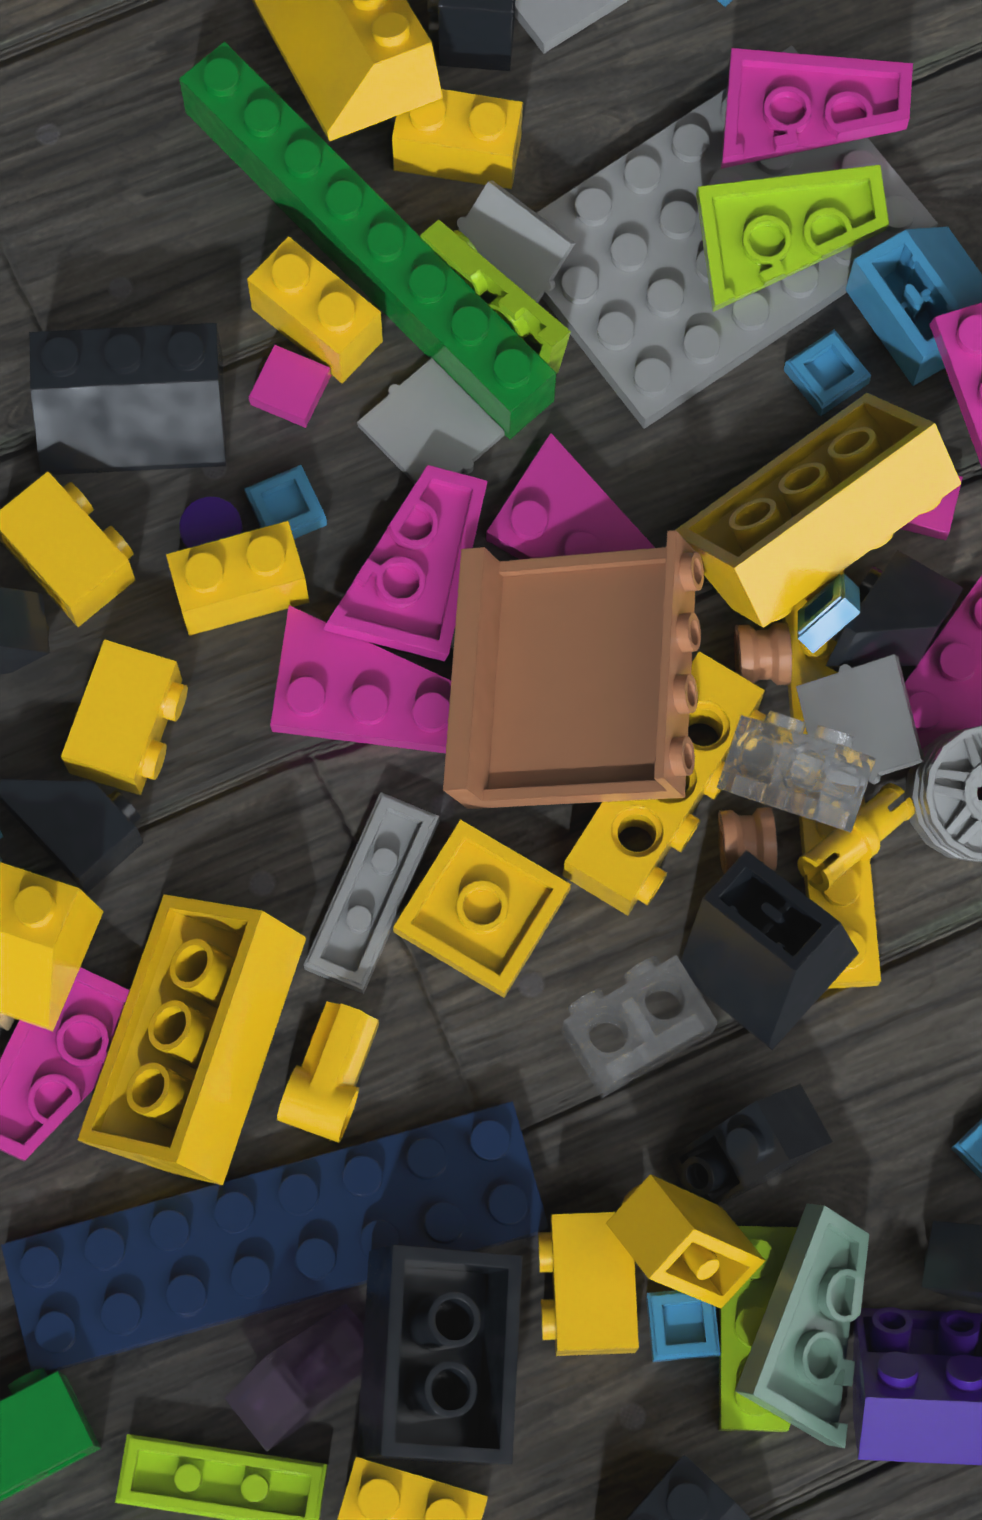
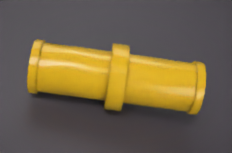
M888 783L855 813L846 812L835 820L833 831L808 853H804L799 857L797 864L801 875L804 877L823 862L825 867L811 878L808 883L817 890H828L833 882L856 862L869 861L880 850V842L904 821L909 820L914 815L915 807L911 798L908 797L898 807L890 811L888 806L905 791L896 784Z

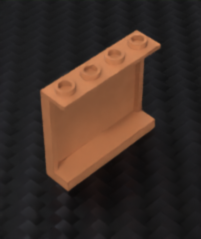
M677 530L667 531L666 547L509 561H499L485 547L461 549L443 791L467 809L685 798L686 776H690L693 773L695 764L694 747L692 740L688 736L689 713L696 711L698 703L697 684L694 676L691 674L692 652L698 651L701 642L700 623L697 615L694 613L695 591L701 590L703 586L704 568L700 554L694 551Z

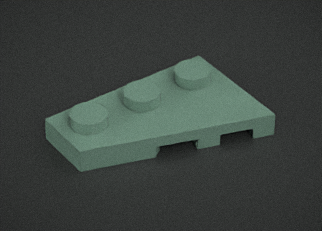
M806 1204L735 1392L824 1444L845 1448L848 1424L839 1422L843 1386L852 1387L855 1361L847 1360L846 1356L850 1322L860 1316L869 1233L825 1205Z

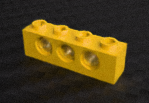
M700 651L692 661L691 674L694 676L697 684L698 703L696 711L689 713V726L699 723L709 725L716 731L719 740L709 746H699L693 743L695 764L693 773L690 776H686L685 798L602 802L564 861L563 877L627 916L638 900L647 906L650 904L667 876V872L659 868L671 847L679 852L684 850L701 819L692 815L704 795L713 800L716 799L734 769L733 766L726 763L727 758L737 743L746 748L751 744L767 716L758 711L764 689ZM639 827L650 834L653 845L641 852L630 851L620 843L618 835L626 828Z

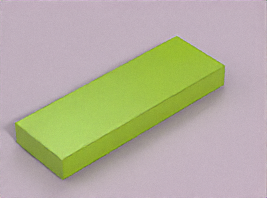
M127 1434L115 1503L224 1520H320L328 1464Z

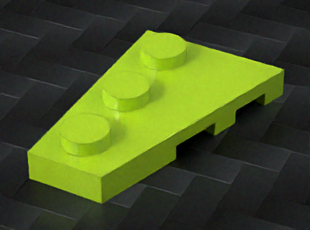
M872 165L698 186L696 198L712 311L715 312L886 231L889 220L881 166Z
M439 219L425 230L420 237L557 374L571 331L480 255L472 242L462 232L458 230L453 232Z
M738 1226L766 1261L722 1309L719 1308V1344L721 1354L719 1356V1431L787 1432L789 1431L790 1423L740 1395L735 1390L798 1227Z

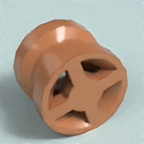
M773 623L768 629L755 630L749 624L735 625L734 657L736 673L754 684L758 680H772L776 685H790L792 678V649L788 623Z
M757 808L752 815H738L733 810H719L718 840L723 873L725 874L746 850L770 869L776 871L777 837L772 808Z

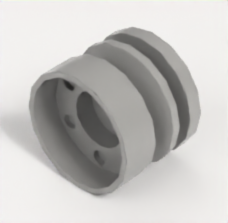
M981 725L942 734L924 747L922 753L925 762L911 766L909 769L904 796L905 800L910 797L913 801L915 813L910 818V823L926 845L948 858L982 862V800H979L977 796L978 787H982Z

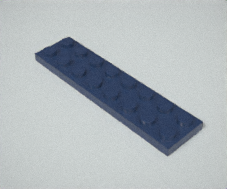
M512 1101L226 1181L223 1185L215 1184L1 1244L31 1372L45 1368L47 1373H51L367 1283L369 1251L390 1245L478 1252L538 1235V1232H548L549 1226Z

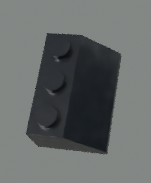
M217 323L29 332L30 391L41 475H44L47 471L51 475L226 466L223 354Z

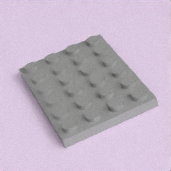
M790 46L784 51H782L786 53H798L793 46ZM726 88L536 212L575 242L574 247L553 278L555 288L545 292L542 299L560 322L571 331L570 335L644 429L847 293L846 286L855 258L905 229L937 227V221L868 138L721 169L727 99ZM872 165L881 166L889 220L886 231L715 312L712 311L696 198L698 186Z

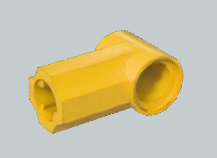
M326 1001L302 1066L296 1065L287 1083L279 1106L277 1121L339 1143L347 1129L357 1101L359 1087L356 1084L378 1029L379 1020L351 1006Z

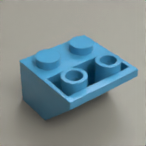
M949 227L905 229L854 259L846 292L909 382L914 386L945 368L929 324L936 316L981 303L982 274Z

